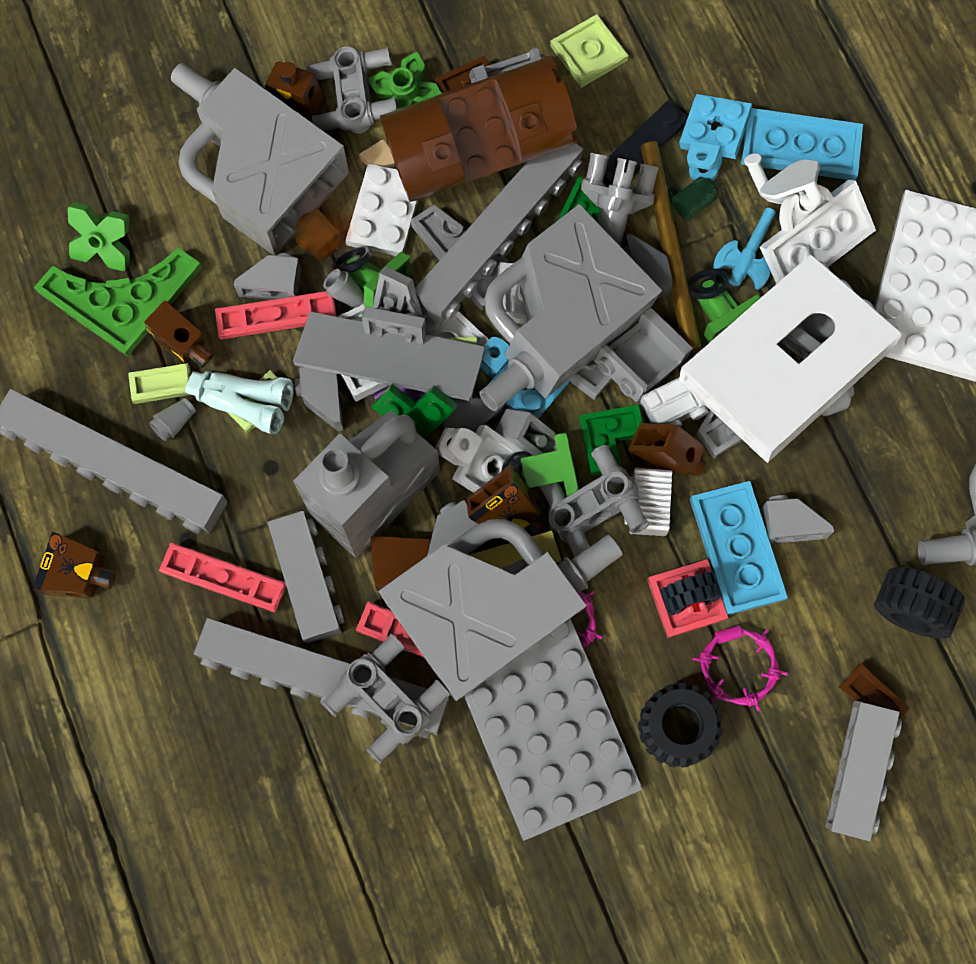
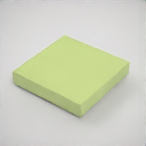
M598 14L550 41V47L581 88L628 61L629 55Z

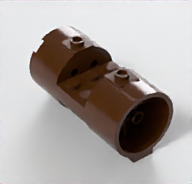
M551 56L380 115L386 139L409 202L578 143L577 135L572 136V131L577 130V125L564 81H561L559 76L555 77L553 73L558 68Z

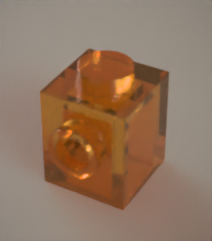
M318 208L311 213L302 215L294 226L298 236L295 239L297 244L305 253L310 251L319 262L343 245L340 232Z

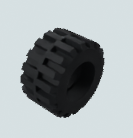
M894 567L888 570L875 600L874 607L886 620L909 632L929 638H950L966 599L957 588L935 575L913 568Z
M678 683L674 686L670 684L654 693L641 710V718L638 723V730L641 731L640 740L641 743L646 745L648 754L654 755L656 757L655 760L659 763L664 762L669 767L674 768L677 766L682 768L689 767L708 758L712 751L718 747L720 743L718 740L723 735L724 729L721 728L723 716L718 714L717 709L719 706L717 702L713 703L709 699L711 695L707 691L703 693L699 691L698 686L692 685L690 687L686 686V683ZM673 707L685 708L696 718L698 733L691 743L685 745L676 744L665 735L662 728V718L669 709Z

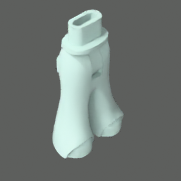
M193 371L186 385L185 392L196 396L199 402L243 418L260 430L275 435L280 431L284 422L282 410L288 411L292 403L293 383L291 379L283 377L265 381L246 379L218 372L205 371L204 373ZM243 397H244V398H247V399H250V400H254V401L263 403V404H267V405H262V404L253 403V402L244 400Z

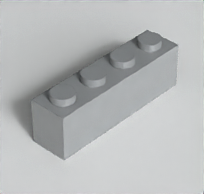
M300 511L267 522L302 640L307 645L341 634L340 624L345 623L340 605L334 606L331 598L332 594H336V590L331 576L325 577L322 566L326 565L327 561L322 546L316 548L313 537L318 536L314 519H307L304 511Z
M859 701L853 702L825 827L830 831L866 841H871L872 834L875 835L880 824V816L876 815L879 802L884 801L887 793V783H884L886 770L892 768L894 762V751H891L894 738H898L902 726L901 719H898V711Z

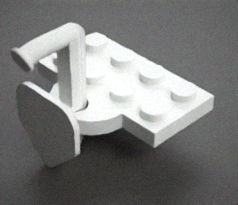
M750 154L744 159V163L748 166L760 196L769 202L781 204L779 220L782 230L760 246L776 284L810 254L817 260L823 261L829 267L876 231L856 181L847 180L830 193L828 189L817 184L820 170L819 162L807 159L792 163L768 181L760 163L762 158L759 154Z

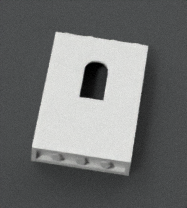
M810 254L682 366L679 381L768 463L896 346L902 333L891 320L881 316L868 300L859 297L846 281L836 277L823 261L817 260ZM822 313L829 316L835 325L834 333L800 364L777 345L811 314Z

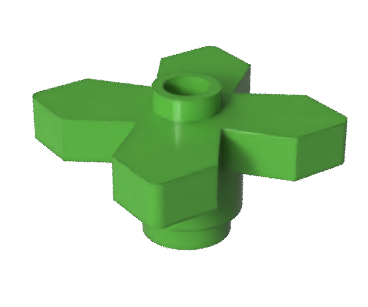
M414 52L402 59L401 68L395 69L392 74L381 71L368 80L377 98L391 99L396 97L399 109L442 94L436 83L422 82L427 69L418 52Z
M73 202L68 207V223L80 235L74 237L69 242L70 258L87 262L98 253L108 268L125 271L130 265V251L118 239L124 237L129 232V216L115 211L97 216L90 205Z

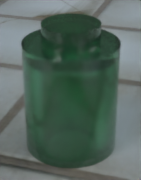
M699 176L672 197L674 209L683 219L690 221L717 200V186L710 178Z

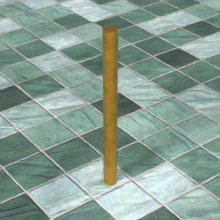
M651 141L641 145L643 161L645 165L659 168L652 193L655 194L653 208L662 251L668 258L672 276L671 294L680 336L693 348L691 353H695L702 348L657 142Z

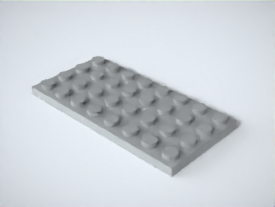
M522 559L500 569L516 575L528 565ZM571 618L464 695L523 841L643 790Z

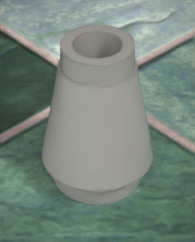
M336 269L327 276L323 286L329 296L353 308L364 304V292L346 271Z
M183 398L181 401L153 415L154 419L149 424L162 440L173 439L196 410L186 398Z

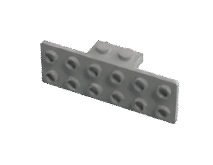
M365 306L362 314L363 322L315 312L309 313L293 358L294 365L389 385L393 383L398 387L427 392L435 385L448 397L467 401L472 399L485 352L484 346L426 335L425 318L418 317L412 313L401 314L391 312L381 307L371 308Z

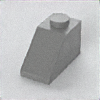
M280 253L277 256H266L235 279L234 287L238 296L268 300L298 296L302 271L299 260L286 253Z
M306 367L299 368L300 378H295L296 395L302 396L305 406L337 431H343L339 374Z
M506 409L495 432L532 455L557 450L554 438L556 433L530 412Z
M786 495L773 496L761 508L762 519L770 544L827 539L834 532L833 525L798 498L788 499Z
M464 500L458 504L456 501H453L440 510L441 514L437 516L427 556L442 545H449L468 530L478 525L468 517L467 504Z

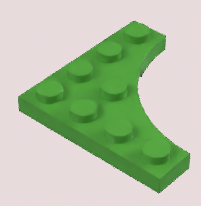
M177 247L162 262L149 269V273L131 280L124 278L106 281V283L88 282L86 279L72 276L52 266L35 285L34 289L128 357L148 334L144 321L164 300L172 305L202 269V265Z

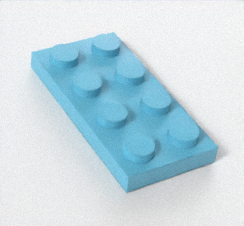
M752 108L744 133L741 164L745 165L744 159L748 155L755 153L759 154L762 158L760 162L762 168L784 170L794 162L807 159L819 162L820 170L818 176L855 181L859 169L863 124Z
M747 481L691 496V506L711 570L716 575L723 595L722 601L727 615L788 599L751 482Z

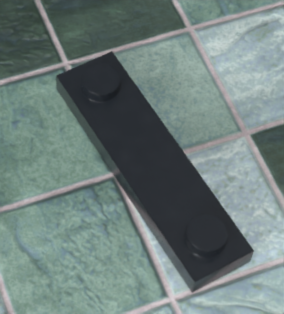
M669 100L666 101L609 156L603 180L605 187L613 185L618 158L626 159L624 173L627 169L628 160L637 162L634 170L635 174L641 168L640 165L644 164L641 145L655 141L658 143L660 150L685 126L688 116Z

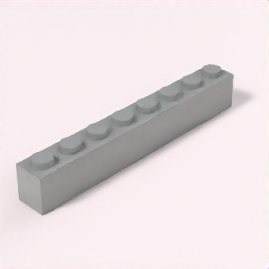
M575 144L529 160L415 288L422 313L440 326L447 318L452 319L461 306V301L465 297L470 298L475 293L480 279L483 276L488 277L493 272L497 264L496 261L501 255L505 257L509 254L514 246V240L519 235L524 236L527 233L533 218L536 215L541 216L545 212L553 195L557 197L561 194L566 186V180L570 176L575 177L583 166L581 161L582 147Z
M12 389L8 391L0 404V434L12 441L18 437L25 441L23 444L25 447L38 454L42 450L51 454L50 459L59 465L66 467L69 463L77 467L76 472L89 480L97 477L104 481L102 485L117 494L121 490L131 494L129 499L143 507H146L147 503L157 507L155 512L172 521L175 516L184 521L182 526L194 533L199 534L202 530L210 534L228 503L222 494Z
M209 618L206 619L194 651V655L202 659L200 665L219 670L221 665L230 668V674L248 680L249 676L252 675L261 678V685L278 690L279 685L291 688L290 694L308 699L309 695L320 697L321 701H324L342 683L340 681L341 676L350 666L349 663ZM360 668L355 673V681L358 683L368 682L372 672ZM389 677L410 700H417L427 690L426 688ZM355 696L346 705L352 708L350 713L365 719H368L370 714L380 717L361 697L357 698ZM446 697L430 714V722L417 736L429 739L430 734L438 736L450 700L449 697ZM408 713L401 717L399 724L412 727L413 729L417 725L418 720L414 714ZM381 719L380 723L387 725L386 722L383 719Z

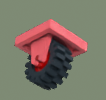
M708 559L648 577L647 581L667 639L728 619L722 601L723 595Z

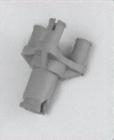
M591 153L586 179L582 180L581 190L596 207H600L597 223L621 247L628 214L633 215V213L653 205L655 194L652 193L659 168L641 164L636 190H631L630 187L637 162L628 160L627 169L624 173L626 159L618 158L613 185L605 187L603 180L609 157Z

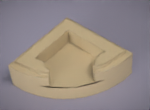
M383 139L359 154L361 161L366 165L369 163L387 168L396 167L390 148Z

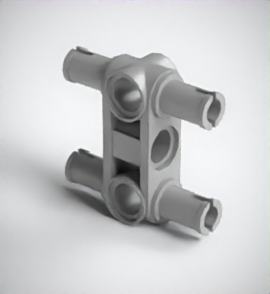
M344 46L339 48L330 57V61L306 65V71L313 73L317 81L329 78L335 79L338 107L333 112L312 115V123L322 131L340 128L344 131L350 130L353 133L361 134L366 132L376 120L380 119V115L399 109L396 97L373 103L370 100L367 73H369V69L393 65L389 46L369 52Z
M608 445L600 446L591 453L602 473L600 478L568 497L565 496L559 482L540 486L550 505L548 509L549 523L557 530L561 540L569 544L574 557L590 547L584 534L619 512H622L629 530L633 534L641 532L649 526V522L638 505L639 494L636 484L630 479L626 469L618 466ZM625 483L623 491L615 494L616 488L620 484ZM571 515L570 522L563 526L564 519Z
M392 634L372 654L368 652L360 659L352 662L348 670L341 676L340 681L342 683L324 701L320 702L336 717L355 696L357 698L361 697L386 722L387 725L385 727L387 730L369 748H366V751L379 764L400 743L402 745L407 744L413 737L420 734L422 729L430 722V714L446 697L451 695L438 680H435L417 700H410L384 673L386 671L384 668L405 649ZM364 667L369 668L372 672L370 680L366 683L356 682L355 673L357 670ZM408 713L414 714L418 720L415 728L408 731L400 728L399 722L401 717Z

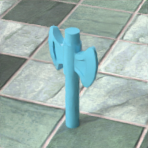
M771 208L764 210L746 248L742 252L738 250V241L733 240L724 245L717 253L714 269L733 268L729 283L733 286H740L746 275L751 277L756 290L761 289L767 282L771 272L764 257L761 259H755L776 215L775 210Z

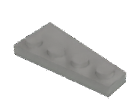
M435 205L412 218L410 222L411 227L439 261L465 233L461 224ZM502 255L496 261L497 264L493 272L488 277L483 276L480 279L477 290L470 297L481 311L485 309L484 299L487 288L498 276L499 263L509 262Z

